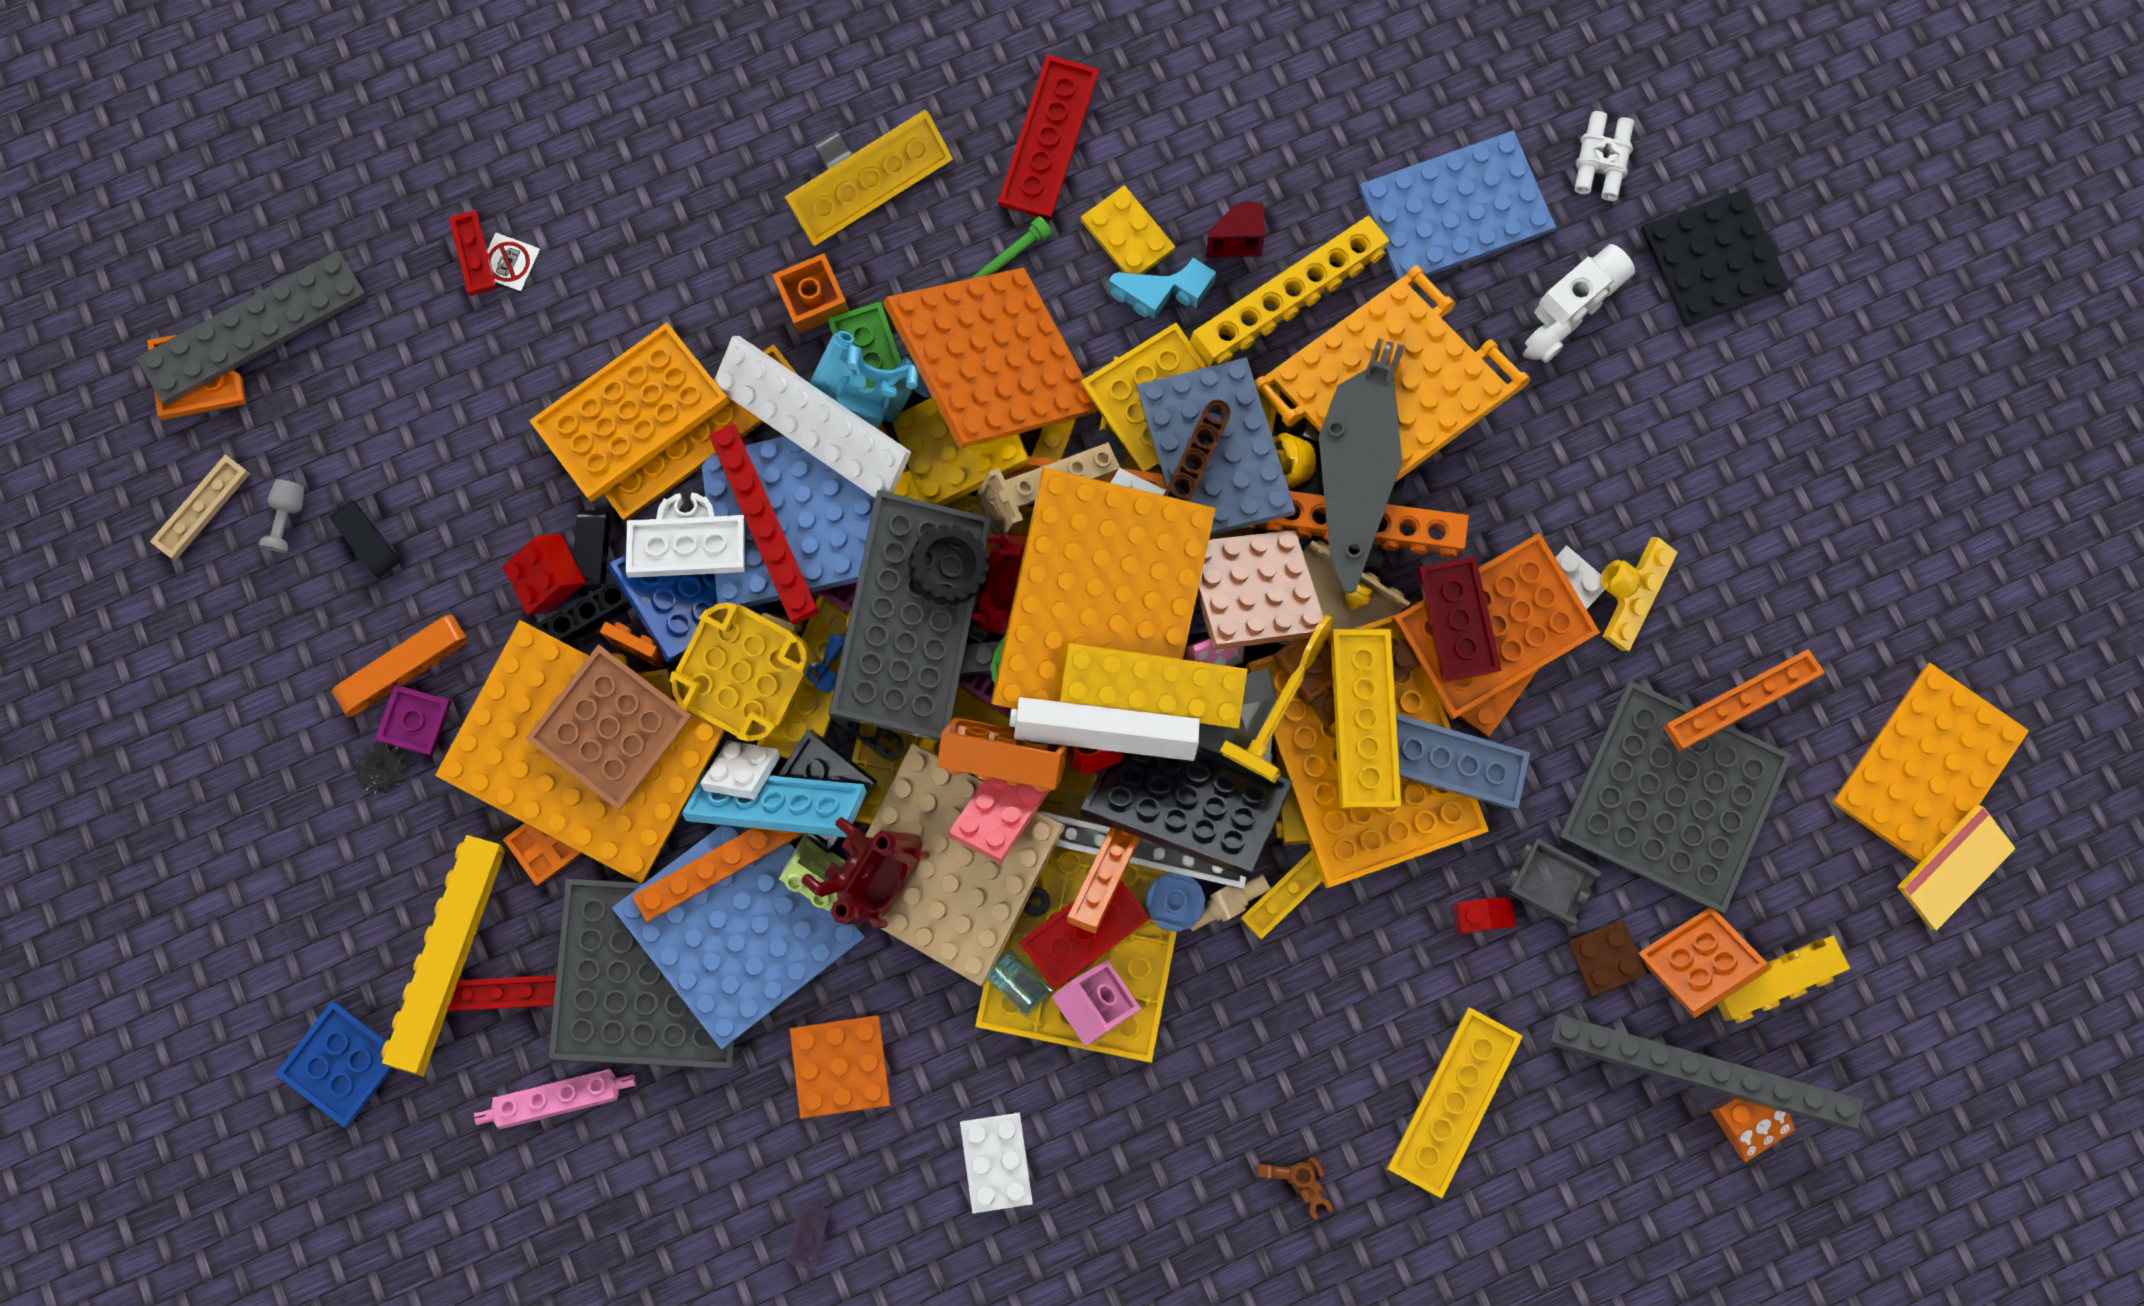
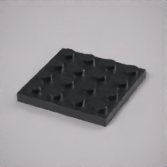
M1745 188L1644 224L1640 229L1684 327L1785 292L1791 287Z

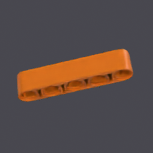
M453 615L444 616L340 682L331 692L347 717L355 716L389 695L394 685L403 686L463 647L468 642V638Z

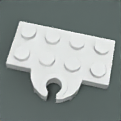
M680 493L667 500L664 498L658 507L656 519L627 521V577L745 572L744 515L715 516L713 507L707 497H702L696 493H691L690 498L694 508L687 513L679 511L683 505Z

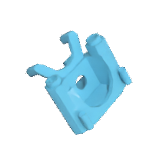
M839 331L832 336L812 376L810 384L877 429L883 420L887 422L896 421L913 389H916L918 386V380L921 376L910 354L904 356L902 362L898 363L894 370L877 369L863 360L861 348L853 346V336L846 331ZM866 379L872 380L875 383V387L865 388Z

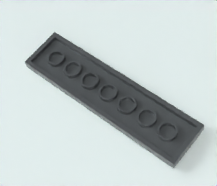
M337 250L136 357L161 402L164 406H167L368 297L343 256Z

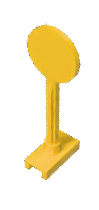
M1327 614L1318 624L1304 650L1299 667L1289 678L1256 740H1252L1247 750L1225 740L1220 749L1223 756L1276 783L1281 772L1277 767L1263 759L1268 750L1267 744L1299 689L1305 671L1313 664L1322 650L1332 629L1334 617Z

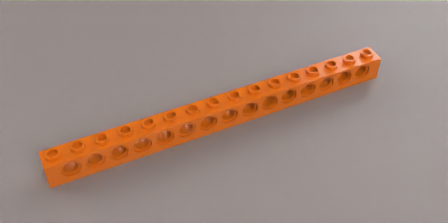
M1028 456L1031 464L1006 475L1005 480L1059 460ZM1123 469L1166 490L1162 474ZM1116 473L1098 480L1110 483ZM1290 491L1295 511L1299 515L1298 519L1288 520L1286 517L1240 528L1239 530L1254 531V528L1264 529L1267 533L1296 530L1298 538L1324 537L1323 540L1329 542L1327 522L1325 524H1317L1312 518L1316 514L1326 516L1324 496ZM1387 504L1381 520L1385 530L1377 532L1373 544L1381 545L1382 549L1390 551L1405 548L1410 549V552L1414 554L1424 555L1428 552L1439 553V556L1443 558H1456L1457 556H1462L1465 549L1469 515ZM1404 525L1410 526L1414 530V534L1405 536L1400 532L1399 528ZM1432 529L1439 530L1443 538L1440 540L1432 539L1428 531Z

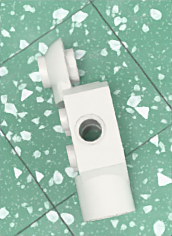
M1609 244L1595 257H1587L1542 297L1534 313L1545 325L1538 328L1527 339L1525 344L1528 347L1524 351L1523 357L1531 360L1541 359L1544 363L1550 361L1564 347L1561 341L1583 322L1582 318L1587 313L1590 315L1595 313L1602 306V301L1606 297L1610 296L1635 274L1633 262L1621 248Z

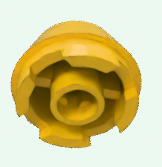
M1288 433L1272 436L1289 490L1310 480L1316 467V456L1312 445L1308 441Z

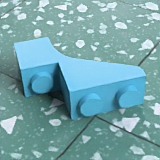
M1192 258L1184 269L1170 276L1114 273L1109 279V291L1111 296L1122 303L1126 301L1134 306L1133 309L1143 317L1149 316L1155 320L1173 294L1176 295V299L1183 305H1192L1197 309L1214 285L1216 272L1195 258Z

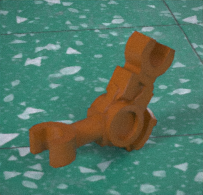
M1310 1157L1307 1163L1299 1162L1293 1166L1289 1165V1168L1257 1164L1256 1176L1288 1180V1183H1291L1297 1189L1303 1202H1309L1308 1212L1313 1219H1318L1315 1211L1318 1204H1323L1329 1213L1333 1211L1331 1203L1320 1195L1324 1190L1320 1183L1316 1181L1315 1173L1321 1180L1324 1178V1171L1314 1157Z

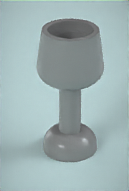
M275 480L267 498V503L272 509L277 511L271 534L260 539L259 547L280 553L288 552V543L282 539L288 513L295 514L302 509L304 486L286 480Z

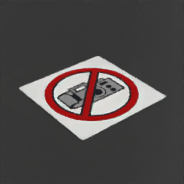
M495 233L488 248L495 282L521 291L540 249Z

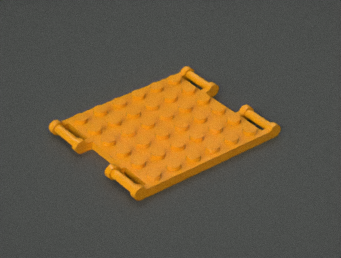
M1415 265L1401 279L1266 376H1261L1254 382L1258 394H1262L1276 409L1287 427L1293 426L1306 417L1320 432L1337 385L1367 369L1377 339H1383L1382 349L1377 361H1380L1387 341L1394 342L1392 356L1388 364L1390 366L1398 344L1404 345L1405 348L1394 376L1402 464L1396 481H1398L1522 390L1530 382L1531 378L1524 371L1520 372L1498 350V345L1492 339L1486 341L1475 352L1442 319L1443 316L1454 308L1455 301L1449 296L1445 297L1424 275V270L1419 265ZM1416 283L1437 306L1432 309L1411 286ZM1490 357L1513 381L1507 385L1484 361ZM1276 385L1296 408L1290 409L1271 387Z

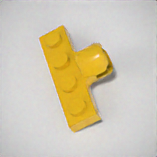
M1659 537L1650 538L1636 568L1625 560H1614L1605 567L1601 574L1600 582L1602 587L1616 597L1618 601L1617 607L1602 637L1621 651H1630L1678 553Z

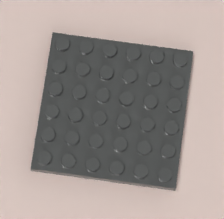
M1629 680L1558 839L1706 908L1714 909L1723 915L1728 908L1792 754L1731 726L1679 752L1663 727L1694 709Z
M566 878L548 1059L732 1069L734 1041L723 1050L718 1047L612 909L613 906L644 883Z

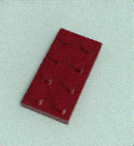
M1476 556L1418 567L1417 573L1442 683L1502 671Z

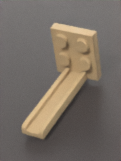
M1109 442L1008 480L1004 479L1000 468L989 471L976 496L985 516L991 518L990 527L994 535L1008 532L1015 533L1023 521L1019 509L1035 503L1042 468H1049L1095 480L1116 473L1120 466Z

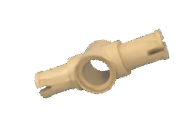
M1263 874L1246 882L1244 889L1227 885L1209 895L1210 899L1206 900L1207 904H1205L1200 920L1191 927V930L1195 931L1214 920L1225 922L1245 911V906L1249 905V901L1271 889Z

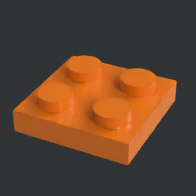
M605 622L602 626L600 633L612 645L660 669L663 668L666 660L653 639L642 634L638 638L635 634L631 633L630 628L619 622H616L614 626Z

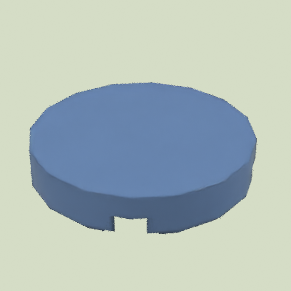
M1170 872L1160 876L1151 884L1147 892L1146 907L1150 918L1158 927L1166 931L1181 932L1190 929L1200 920L1205 908V896L1201 886L1193 877Z

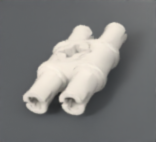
M1593 111L1590 116L1587 133L1581 137L1582 146L1579 158L1576 160L1578 174L1574 191L1579 194H1589L1594 174H1604L1605 181L1601 197L1608 201H1615L1619 195L1622 179L1628 174V159L1633 151L1630 140L1634 120L1626 117L1619 118L1614 139L1603 136L1607 114L1602 111Z

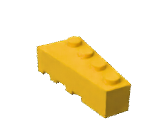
M1834 935L1767 962L1769 971L1717 1005L1725 1021L1735 1019L1738 1024L1754 1017L1752 1011L1762 1007L1763 1011L1770 1010L1781 1005L1779 999L1786 996L1794 999L1806 994L1807 987L1816 984L1818 988L1833 982V976L1849 970L1850 967Z

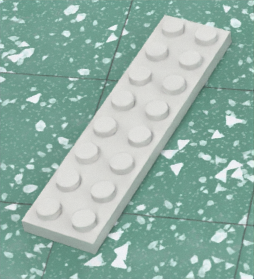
M732 336L714 380L727 397L874 498L877 490L893 494L912 453L911 451L742 337Z

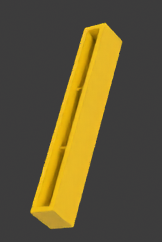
M466 835L464 842L459 843L455 853L456 864L454 869L448 872L445 879L446 891L443 898L440 897L435 906L434 913L436 918L433 926L427 928L424 936L426 945L423 953L419 954L415 960L413 970L416 972L413 980L404 989L403 1000L405 1001L401 1012L398 1011L394 1016L392 1022L393 1034L391 1039L387 1040L381 1052L382 1064L424 1077L448 1007L454 995L457 981L461 976L506 852L500 844Z

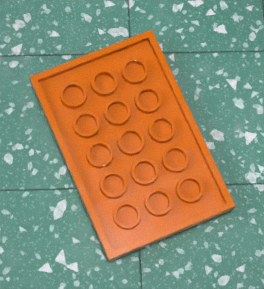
M1541 533L1536 534L1479 567L1502 671L1442 683L1424 600L1391 618L1402 638L1407 641L1420 663L1421 670L1451 720L1600 633Z

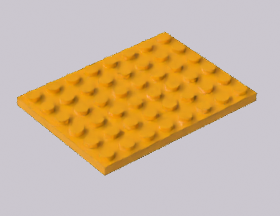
M1042 468L991 704L1017 709L1019 697L1059 702L1068 643L1183 659L1216 508L1049 468Z
M1396 615L1353 628L1391 629L1392 647L1404 640L1391 619ZM1270 655L1247 663L1248 673L1270 669L1278 700L1289 679L1273 656ZM1417 666L1394 682L1396 714L1451 729L1443 705L1420 666ZM1331 686L1329 689H1327L1326 691H1324L1323 693H1321L1319 696H1321L1322 694H1324L1325 692H1327L1328 690H1330L1331 688H1333V686ZM1296 692L1274 735H1272V740L1285 777L1292 781L1290 790L1325 888H1330L1489 831L1478 800L1404 778H1400L1401 807L1340 809L1335 722L1326 728L1309 703L1305 704L1301 696Z
M519 620L435 776L639 883H645L725 730L687 710L693 718L621 811L617 810L525 739L589 655Z

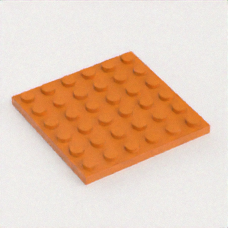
M1024 267L892 295L884 300L883 305L959 449L1095 414L1098 411L1092 399L1081 385V381L1085 379Z

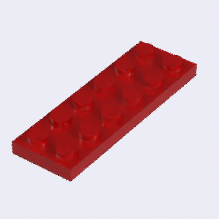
M1046 55L998 199V206L1035 217L1041 216L1043 219L1051 221L1099 76L1098 68Z

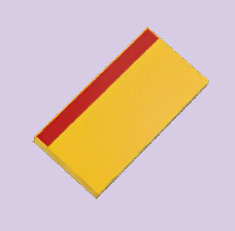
M1976 805L1897 888L1928 927L1937 931L2016 848L1985 808Z

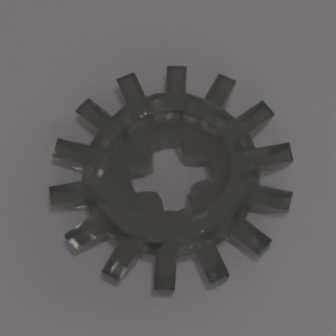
M374 743L373 752L365 748L363 751L367 757L364 759L358 756L357 761L363 763L362 767H355V772H362L363 774L357 778V781H367L363 787L365 790H368L373 785L374 794H378L381 786H383L384 793H389L388 784L391 783L395 788H398L399 785L395 781L396 777L403 780L406 777L399 773V770L408 768L407 764H399L406 756L401 754L396 757L399 749L396 746L392 751H389V744L384 743L383 749H380L378 744ZM383 760L387 761L388 773H382L380 776H377L378 771L374 769L376 763L382 764Z

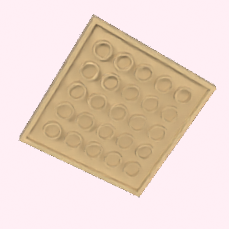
M912 743L865 836L874 838L881 830L918 834L923 842L922 850L929 851L930 856L928 859H919L918 865L890 911L881 918L887 920L888 926L880 929L979 986H985L1066 825L1037 810L1002 864L949 838V830L983 780L966 772L962 774L946 772L945 768L937 767V755Z

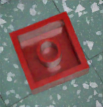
M561 534L535 536L502 566L526 615L553 612L586 583Z

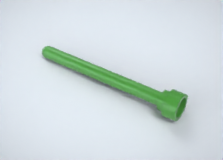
M1038 216L1030 223L1031 226L1024 236L970 279L994 274L1035 240L1037 242L1041 239L1044 241L1053 234L1050 226L1041 216Z

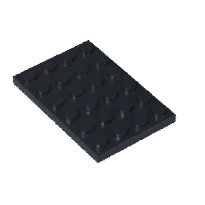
M1197 747L1194 761L1124 753V758L1121 762L1100 770L1081 807L1080 815L1250 879L1289 794L1292 781L1279 776L1276 783H1273L1229 758L1201 747Z

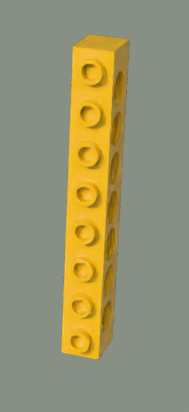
M1368 215L1194 330L1190 343L1208 367L1228 362L1233 357L1234 352L1239 349L1242 351L1248 349L1255 342V338L1261 334L1264 336L1269 335L1276 329L1279 322L1284 319L1286 322L1291 320L1299 313L1300 308L1305 305L1308 307L1312 306L1321 298V294L1327 290L1333 292L1343 283L1342 280L1348 276L1351 278L1357 276L1362 272L1366 264L1369 262L1374 264L1382 259L1386 254L1385 249L1389 239ZM1352 248L1359 249L1361 253L1354 252ZM1330 262H1335L1340 267H1334L1330 264ZM1308 277H1315L1319 282H1313ZM1286 291H1292L1297 296H1290L1286 293ZM1264 306H1272L1275 311H1269ZM1242 320L1252 322L1253 326L1245 325ZM1219 335H1227L1231 340L1225 341Z

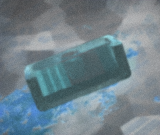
M1010 949L997 960L988 978V981L1025 1017L1051 993V990Z

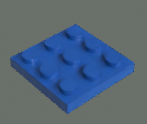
M331 1001L275 1075L342 1127L348 1128L393 1068L382 1064L381 1052L387 1040L336 1001Z

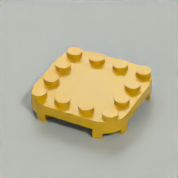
M728 602L716 604L709 609H705L699 617L700 622L676 670L671 673L669 682H671L672 694L677 701L676 704L684 710H688L737 736V739L744 741L766 739L774 734L781 725L809 668L811 650L796 633L745 606Z

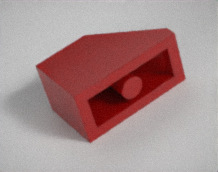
M1511 897L1486 898L1460 902L1452 906L1457 936L1516 927Z

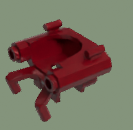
M1008 532L1000 535L992 534L988 538L990 543H994L987 561L989 571L980 590L977 613L972 612L971 621L978 622V626L984 631L1006 636L1028 535Z
M840 817L835 825L847 835L841 847L850 852V856L842 868L831 862L824 874L830 880L820 883L812 875L805 874L801 882L815 895L820 897L837 893L838 900L833 903L831 912L836 922L843 924H871L873 928H886L888 922L881 918L890 911L918 865L919 859H928L930 853L927 850H922L923 842L918 834L881 830L874 838L867 837L848 820Z

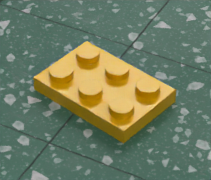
M1125 185L1081 216V222L1123 273L1143 275L1175 251V245Z

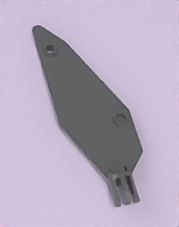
M1380 338L1377 339L1367 369L1337 385L1319 434L1330 557L1343 590L1347 593L1355 592L1358 587L1402 464L1394 376L1405 346L1398 344L1390 366L1388 364L1392 356L1394 342L1387 341L1380 361H1377L1383 344V339ZM1351 549H1358L1360 551L1356 555L1349 553Z

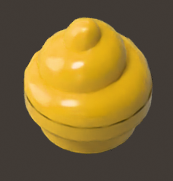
M1359 582L1355 592H1345L1344 598L1347 601L1348 610L1352 611L1353 609H1359L1361 606L1368 605L1372 599L1370 594L1373 589Z

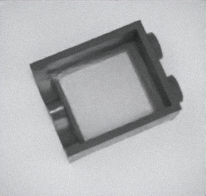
M1538 838L1531 845L1526 843L1518 857L1523 861L1518 870L1512 869L1505 884L1509 886L1506 894L1562 922L1567 927L1575 925L1578 920L1575 917L1580 907L1586 903L1589 897L1588 891L1593 881L1599 878L1601 872Z

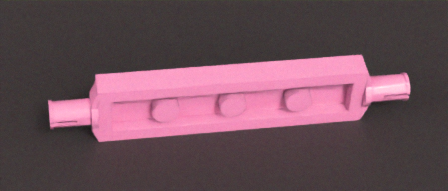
M607 1069L492 1098L491 1109L474 1113V1120L476 1125L494 1121L498 1129H504L616 1101L620 1089L636 1086L635 1076L631 1074L616 1078L613 1071Z

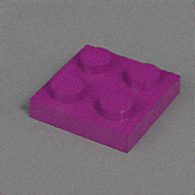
M394 685L375 740L433 757L452 702L444 698Z

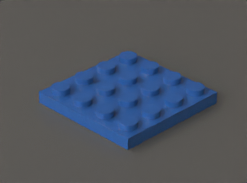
M626 555L609 563V570L651 638L655 641L666 662L668 663L683 656L700 622L699 617L705 609L718 604L715 575L694 574L628 578L626 575ZM764 604L747 607L760 615L768 613V609Z

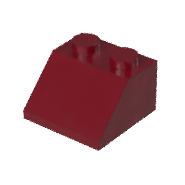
M1244 201L1240 204H1235L1208 231L1206 258L1261 257L1265 239L1264 204H1257L1254 201Z

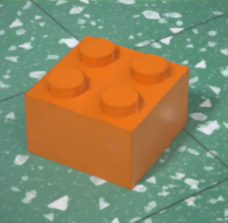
M825 253L772 274L798 335L828 323V318L849 312L846 300Z

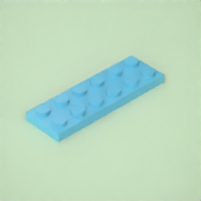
M704 770L682 814L685 821L847 837L844 832L836 827V821L843 817L853 824L867 791L864 784L769 776L755 800L704 791L701 781L708 772V770Z

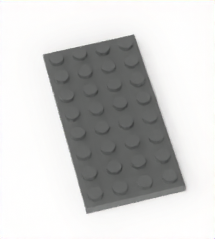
M877 490L828 716L936 741L941 740L942 731L951 722L975 596H972L967 602H960L955 606H949L946 603L943 606L935 604L936 601L932 599L930 601L926 600L923 597L924 594L921 591L917 592L914 588V581L910 580L908 561L918 539L926 534L929 529L933 527L935 529L939 528L940 525H948V527L958 525L962 527L961 530H970L974 533L973 537L982 541L984 544L982 548L985 551L991 518ZM941 543L933 546L926 554L925 568L928 575L937 584L944 587H959L970 579L972 563L969 556L960 547Z

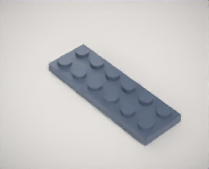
M1396 714L1400 778L1511 810L1519 808L1530 752Z

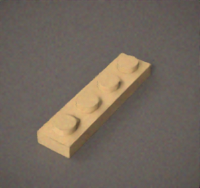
M225 454L150 542L176 561L250 473Z

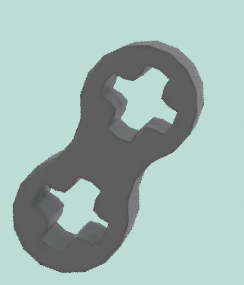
M838 131L813 144L817 156L827 170L852 155Z

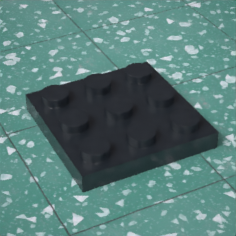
M813 729L805 732L778 774L780 777L864 784L867 793L859 811L878 783L876 779ZM804 833L827 854L834 851L842 838Z

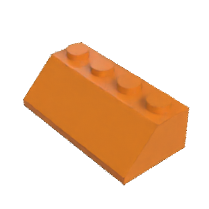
M955 717L941 733L937 767L945 768V771L951 774L966 772L975 774L974 776L981 780L996 778L1004 780V783L1008 785L1020 786L1027 784L1032 785L1035 790L1049 792L1051 789L1055 790L1061 782L1070 746L1015 740L1014 728Z

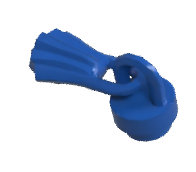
M831 635L821 664L813 663L809 665L806 677L820 692L830 693L835 687L836 674L830 669L826 670L829 663L836 660L842 654L845 636ZM813 669L817 670L815 675L820 676L819 679L812 675L811 671Z

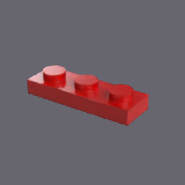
M473 210L449 217L467 293L470 296L496 290L497 286L477 211Z

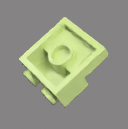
M804 834L792 857L785 865L779 880L784 882L790 891L799 892L809 898L815 907L830 911L833 903L838 900L837 893L823 897L817 896L801 882V879L805 874H810L820 883L830 880L824 874L831 862L842 868L846 861L833 852L827 854Z

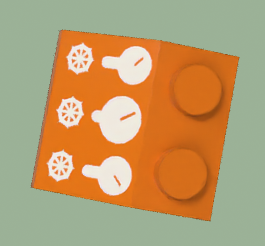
M1729 1097L1710 1109L1713 1117L1744 1163L1795 1131L1789 1113L1737 1098Z

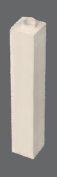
M1019 697L1017 709L1011 708L1009 727H1015V740L1194 761L1199 743L1200 719Z

